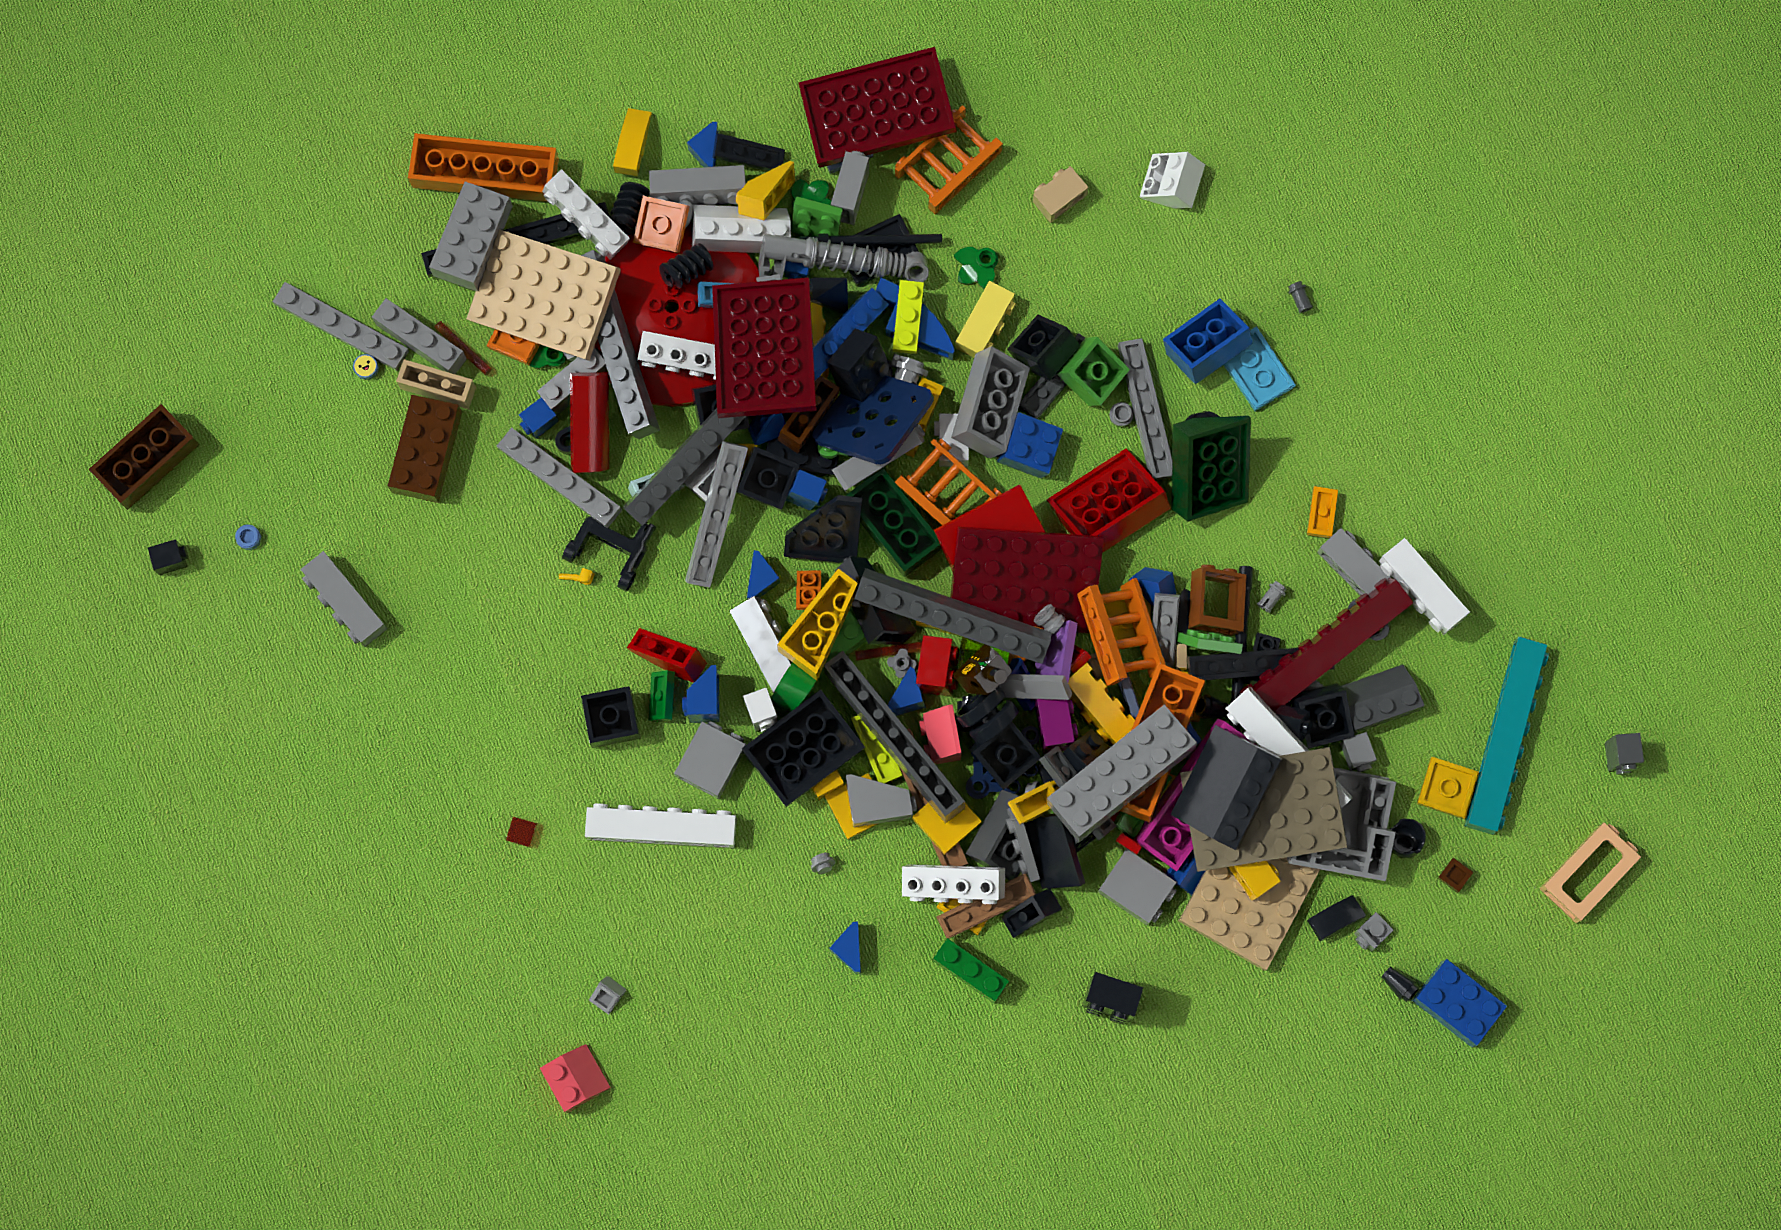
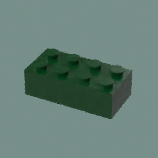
M881 468L846 495L862 498L860 523L904 578L942 549L933 529L884 468Z

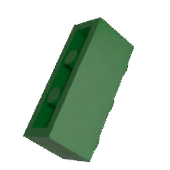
M948 938L933 958V962L992 1003L997 1001L1009 983V980Z

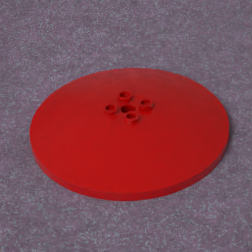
M692 222L685 228L680 253L633 243L636 229L632 230L633 233L627 235L630 238L628 243L611 260L607 256H605L607 264L621 269L615 285V291L637 359L643 331L714 345L713 308L698 307L697 284L699 282H757L756 278L759 277V270L746 252L708 251L714 265L712 271L706 269V274L703 276L698 273L696 280L690 277L691 282L689 284L683 282V287L680 289L674 284L673 287H669L661 277L659 266L664 262L667 263L669 259L675 258L676 255L683 254L685 250H690L692 247ZM670 302H675L679 305L678 310L674 313H669L665 309L666 305ZM597 338L595 347L601 351ZM638 360L653 405L668 407L693 405L691 388L716 384V380L713 379L714 374L704 372V377L690 375L689 369L680 368L679 373L665 370L666 365L658 363L656 368L643 366L642 360Z

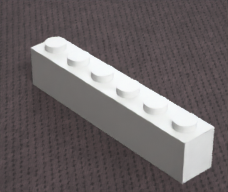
M1251 687L1247 688L1225 708L1229 712L1227 717L1236 726L1240 724L1246 730L1244 735L1251 743L1257 742L1261 748L1277 756L1309 751ZM1336 780L1340 806L1342 808L1353 797Z
M593 804V808L587 807L585 838L596 841L735 848L737 818L735 815H731V811L723 810L717 811L716 814H707V810L692 809V813H682L680 808H667V812L657 811V807L644 806L643 810H633V806L618 805V809H610L607 804Z

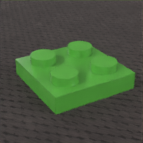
M796 197L793 209L792 232L800 236H818V234L828 233L829 236H840L843 208Z
M1187 629V633L1178 632L1176 642L1199 649L1241 654L1243 644L1234 642L1235 637L1225 636L1216 632H1209L1208 634L1194 629Z

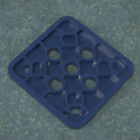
M885 376L864 402L840 394L813 430L812 437L819 446L874 464H885L895 456L932 405L934 397L928 388ZM891 396L888 401L880 402L882 398ZM859 408L856 413L848 414L851 409ZM878 414L875 419L867 420L870 415ZM897 420L894 425L886 426L889 421ZM865 431L863 436L854 438L858 432Z

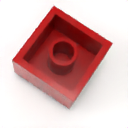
M923 635L916 684L923 693L952 697L953 690H957L958 682L953 674L956 672L957 666H961L962 652H959V648L953 639Z

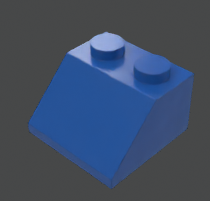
M711 665L687 689V697L682 698L684 716H688L690 723L720 722L719 672L716 665Z

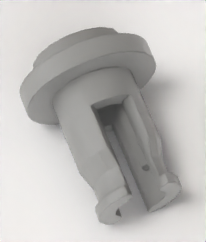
M894 354L890 366L896 368L894 378L917 384L919 376L927 377L928 371L923 369L924 363Z

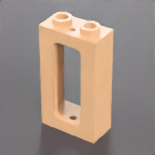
M1602 823L1539 888L1575 923L1580 922L1641 858L1637 854L1638 849L1629 841L1625 842L1618 836L1620 834L1619 831L1611 824L1606 825ZM1603 841L1610 842L1622 854V859L1580 903H1576L1563 891L1562 885Z

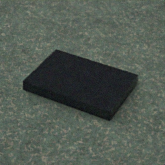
M898 214L854 235H901L910 233L901 215ZM915 244L868 245L872 253H875L879 247L886 248L889 252H892V255L894 252L898 253V256L902 253L904 257L911 252H919ZM856 245V247H860V248H866V246H867V245ZM848 270L856 287L876 278L874 274L869 277L865 272L857 275L854 271Z
M1045 814L1024 823L1042 889L1076 887L1085 884L1071 832L1057 815Z

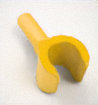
M582 568L580 575L559 573V579L574 580L584 585H590L595 574L591 570Z

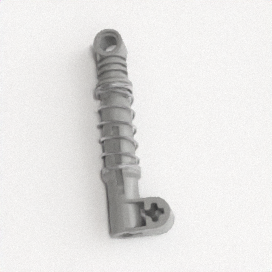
M764 234L758 261L759 277L780 274L781 279L786 261L803 263L805 267L813 268L816 265L818 269L822 267H829L831 271H834L835 268L842 269L844 273L851 270L857 275L865 272L869 277L874 274V277L882 278L885 275L888 276L890 273L893 277L895 274L896 277H901L902 275V278L915 282H924L929 275L927 259L920 252H911L904 257L902 253L898 256V253L894 252L892 255V252H889L886 248L879 247L875 253H872L868 245L866 248L856 247V244L854 246L843 245V241L841 245L833 244L831 240H828V243L819 242L818 238L809 237L805 240ZM769 259L774 260V266H772V269H770ZM914 266H920L919 269H911Z

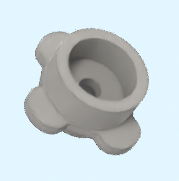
M900 649L897 655L888 658L887 665L893 668L898 678H903L910 667L915 669L916 661L908 656L906 649ZM903 661L904 665L901 666L899 662Z

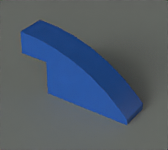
M880 278L875 291L889 304L887 307L893 309L886 327V336L894 338L899 286ZM922 303L917 347L953 361L955 349L949 336L935 315Z

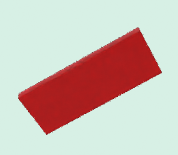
M608 372L570 373L571 470L573 473L600 472L609 469Z

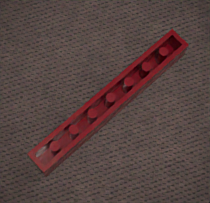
M1383 578L1375 584L1374 587L1376 589L1369 594L1365 593L1355 600L1356 604L1352 608H1346L1336 615L1337 619L1333 623H1327L1317 630L1318 635L1311 640L1308 638L1298 645L1299 650L1292 655L1287 654L1282 657L1278 662L1280 665L1273 670L1268 669L1263 672L1256 684L1247 685L1240 691V694L1251 687L1275 712L1281 705L1288 703L1413 604V601L1396 579Z

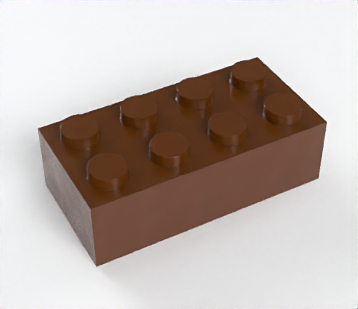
M411 395L388 482V488L392 493L439 503L462 416V410L458 404Z
M160 404L88 470L128 510L200 444Z

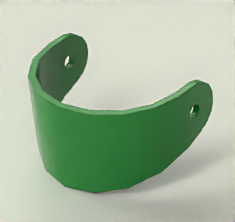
M792 662L772 695V704L787 713L791 712L805 699L816 680Z

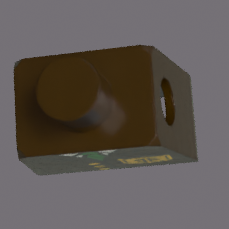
M984 644L953 676L966 693L988 695L997 686L1005 683L1012 670L997 651Z

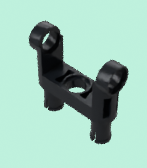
M588 516L574 540H570L567 544L562 559L572 563L576 556H580L590 536L628 555L629 558L620 572L621 578L617 587L627 592L634 582L636 570L647 552L648 547L646 544L656 527L646 522L643 526L639 527L634 538L629 539L610 528L604 527Z

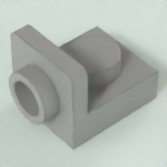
M1375 912L1354 933L1357 936L1355 940L1364 950L1369 949L1373 951L1393 929Z

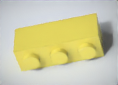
M989 281L955 341V348L974 358L976 353L991 346L993 347L994 343L991 341L995 335L999 336L1005 326L1003 320L1006 314L1010 316L1016 306L1014 302L1015 293Z

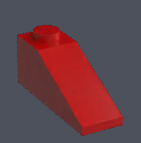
M641 628L638 629L627 646L629 651L663 670L674 671L676 677L692 683L699 678L707 665V662L697 648Z

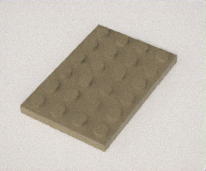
M1330 747L1279 756L1283 758V761L1239 849L1234 850L1190 826L1197 872L1347 848ZM1192 771L1180 772L1183 788Z

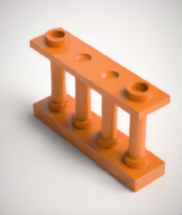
M963 105L958 110H952L955 126L980 148V153L974 158L972 156L969 157L947 135L925 140L908 157L903 156L895 165V177L898 180L906 173L929 195L928 209L934 214H937L1002 152L1003 143L998 138L991 142H986L963 120L966 116V108ZM940 142L963 164V169L958 173H952L929 150ZM922 157L946 179V185L942 189H935L913 167Z
M935 438L931 441L936 448L911 475L908 474L905 477L902 474L895 481L902 490L941 525L954 519V514L978 487L990 496L985 502L1002 494L996 487L991 490L949 452L952 447L942 438L939 441ZM944 454L954 464L929 492L927 490L925 493L921 492L917 488L919 485L918 481ZM962 470L972 481L947 508L944 507L941 510L935 504L937 496Z
M1133 578L1120 586L1121 591L1101 594L1098 585H1092L1077 594L1106 686L1115 685L1127 678L1126 673L1147 669L1149 677L1152 678L1158 663L1165 665V659L1162 656L1137 578ZM1125 600L1129 613L1108 617L1104 603ZM1132 623L1136 637L1116 640L1111 626ZM1140 646L1144 660L1123 663L1119 649Z

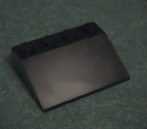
M819 690L745 745L742 751L785 807H788L864 750L865 746L822 690Z
M1215 725L1171 815L1210 838L1234 850L1239 849L1283 758Z

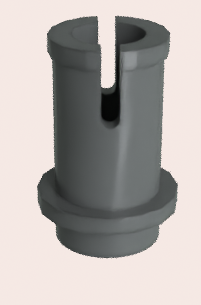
M1302 281L1293 283L1288 287L1290 290L1288 294L1292 295L1299 313H1304L1313 308L1305 291L1306 285H1303Z

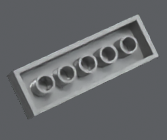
M1164 704L1047 797V804L1077 841L1080 842L1196 749L1197 742Z

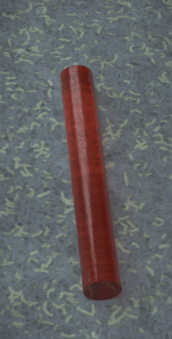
M442 321L435 325V329L450 343L461 349L466 358L485 376L491 372L492 368Z
M922 641L855 651L856 661L897 655L900 649H906L908 653L920 652Z

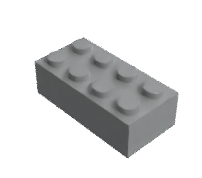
M464 182L429 266L434 277L478 292L499 229H504L513 207L508 196Z
M992 346L976 353L951 438L988 458L1005 453L1030 367Z

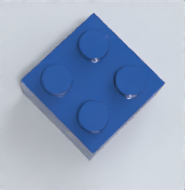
M1018 412L1007 450L999 455L997 462L1035 477L1043 478L1050 473L1063 429Z

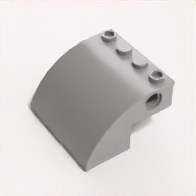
M1334 768L1336 780L1353 797L1341 808L1348 847L1287 857L1288 863L1386 881L1396 833L1387 829L1396 782L1388 777Z

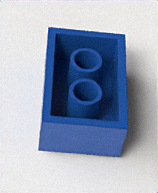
M1221 298L1163 338L1167 356L1195 385L1253 344L1250 328Z
M1448 959L1441 961L1412 999L1415 1004L1470 1047H1475L1480 1043L1507 1007V1005Z

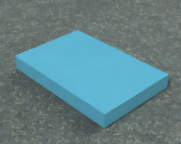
M1257 326L1250 330L1253 344L1224 364L1254 412L1296 386Z

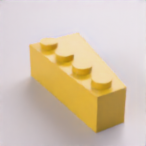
M837 569L777 644L779 653L816 681L855 599L858 583L840 569Z
M1086 663L1069 678L1068 684L1072 691L1070 699H1072L1073 705L1075 704L1081 710L1079 715L1087 724L1092 723L1098 729L1096 733L1102 737L1103 741H1108L1113 746L1131 731L1135 719L1130 714L1127 716L1123 714L1125 709L1121 702L1114 696L1109 697L1107 695L1109 691L1106 688V684L1101 679H1094L1089 672L1093 669Z

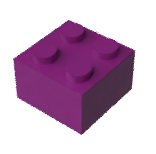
M1036 699L1035 710L1043 754H1047L1056 746L1061 751H1065L1078 738L1076 723L1071 724L1072 714H1074L1072 699Z

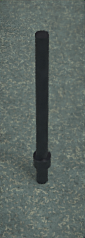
M828 233L818 234V236H799V239L806 240L809 237L818 238L819 242L828 243V240H831V243L840 245L842 241L843 245L942 243V234L829 236Z

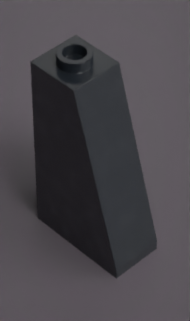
M855 556L845 558L837 568L856 581L858 587L865 568L875 571L867 558ZM854 599L851 605L868 644L902 645L917 632L908 617Z

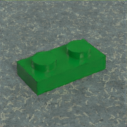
M674 671L651 672L648 721L661 722L672 720L675 686Z

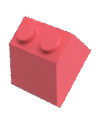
M953 704L923 713V720L919 721L921 736L926 735L928 743L923 745L933 763L936 765L961 760V747Z
M587 1044L569 1051L540 1067L542 1074L565 1113L571 1112L611 1088Z

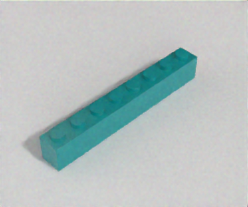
M1518 637L1513 643L1465 827L1492 835L1498 832V829L1502 830L1505 822V816L1502 815L1504 806L1508 807L1512 792H1509L1510 783L1515 782L1518 773L1515 764L1517 759H1521L1524 751V746L1521 745L1522 738L1527 736L1530 728V722H1527L1529 713H1533L1537 699L1533 698L1535 689H1540L1543 676L1539 674L1541 667L1546 666L1549 653L1546 652V644Z

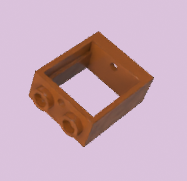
M1201 565V568L1192 571L1188 629L1216 632L1229 636L1243 632L1246 574L1237 573L1236 569L1230 568L1218 570L1214 565ZM1205 580L1229 584L1227 619L1203 615Z

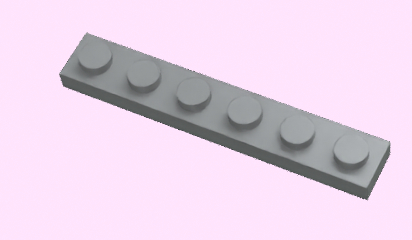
M284 282L273 300L274 305L362 353L373 356L375 360L396 371L409 352L408 348L286 282Z
M1141 338L1119 342L1117 346L1120 359L1130 369L1125 375L1148 473L1155 481L1172 478V457L1143 340Z
M512 427L497 444V448L604 527L608 528L622 511L619 505Z
M722 441L685 581L689 584L709 588L711 586L748 448L746 446Z

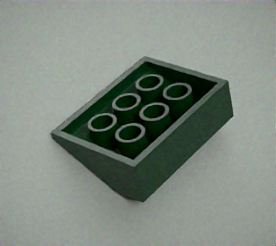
M1250 416L1192 418L1173 424L1172 510L1187 522L1249 502Z

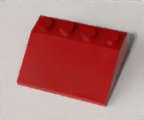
M1127 448L1046 499L1069 534L1102 536L1104 538L1103 552L1171 509L1163 488Z
M1020 485L934 530L952 571L958 527L1045 532Z

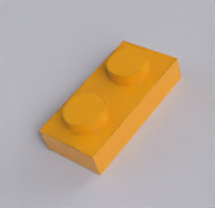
M1313 487L1307 535L1323 538L1332 537L1338 490Z

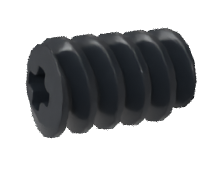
M625 182L621 185L609 218L626 235H631L633 233L632 229L636 228L643 196L649 197L650 190L636 182Z
M701 243L692 246L690 250H685L683 254H678L675 258H671L667 263L664 262L659 266L660 274L665 284L669 287H673L674 284L679 289L683 287V282L685 284L691 282L690 277L696 280L698 273L703 276L706 274V269L708 271L714 269L711 255Z

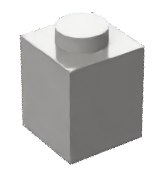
M1367 732L1344 739L1340 743L1350 771L1355 769L1358 772L1369 770L1372 768L1371 764L1377 760Z

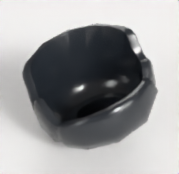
M1403 818L1390 828V830L1396 832L1392 848L1393 854L1400 858H1412L1421 852L1426 840V831L1422 824L1414 819Z

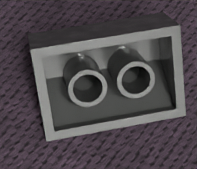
M1404 665L1341 686L1346 690L1354 734L1418 712L1425 706L1416 682Z
M1001 790L966 854L984 867L1005 868V879L1010 881L1018 877L1021 872L1018 861L1022 860L1020 853H1015L1012 840L1016 838L1014 833L1010 834L1006 824V819H1009L1007 809L1010 808L1008 802L1019 796Z

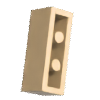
M405 359L396 380L401 390L435 400L458 404L459 407L469 409L476 390L472 379Z

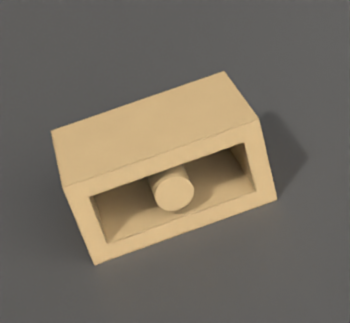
M1071 166L1066 170L1060 169L1053 175V180L1048 184H1040L1034 190L1033 203L1050 223L1087 196L1089 187Z

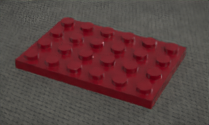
M935 46L798 82L819 168L843 162L845 152L852 153V151H858L867 156L957 132Z
M809 278L712 285L718 418L817 411Z
M958 527L950 598L1031 626L1042 628L1043 630L1044 628L1041 625L1038 626L1034 619L1041 609L1051 604L1057 614L1065 617L1064 622L1071 620L1078 623L1076 633H1089L1077 594L1089 586H1099L1104 538L1102 536Z

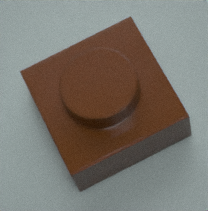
M1452 858L1437 879L1456 893H1459L1473 872L1455 858Z

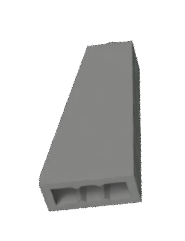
M918 423L895 456L885 464H874L852 457L832 471L845 491L924 442L923 436L925 433Z

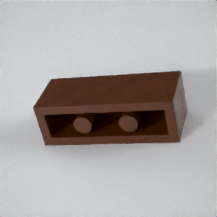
M821 375L815 381L817 411L793 412L779 433L778 441L796 453L800 452L815 427L837 399L840 387Z

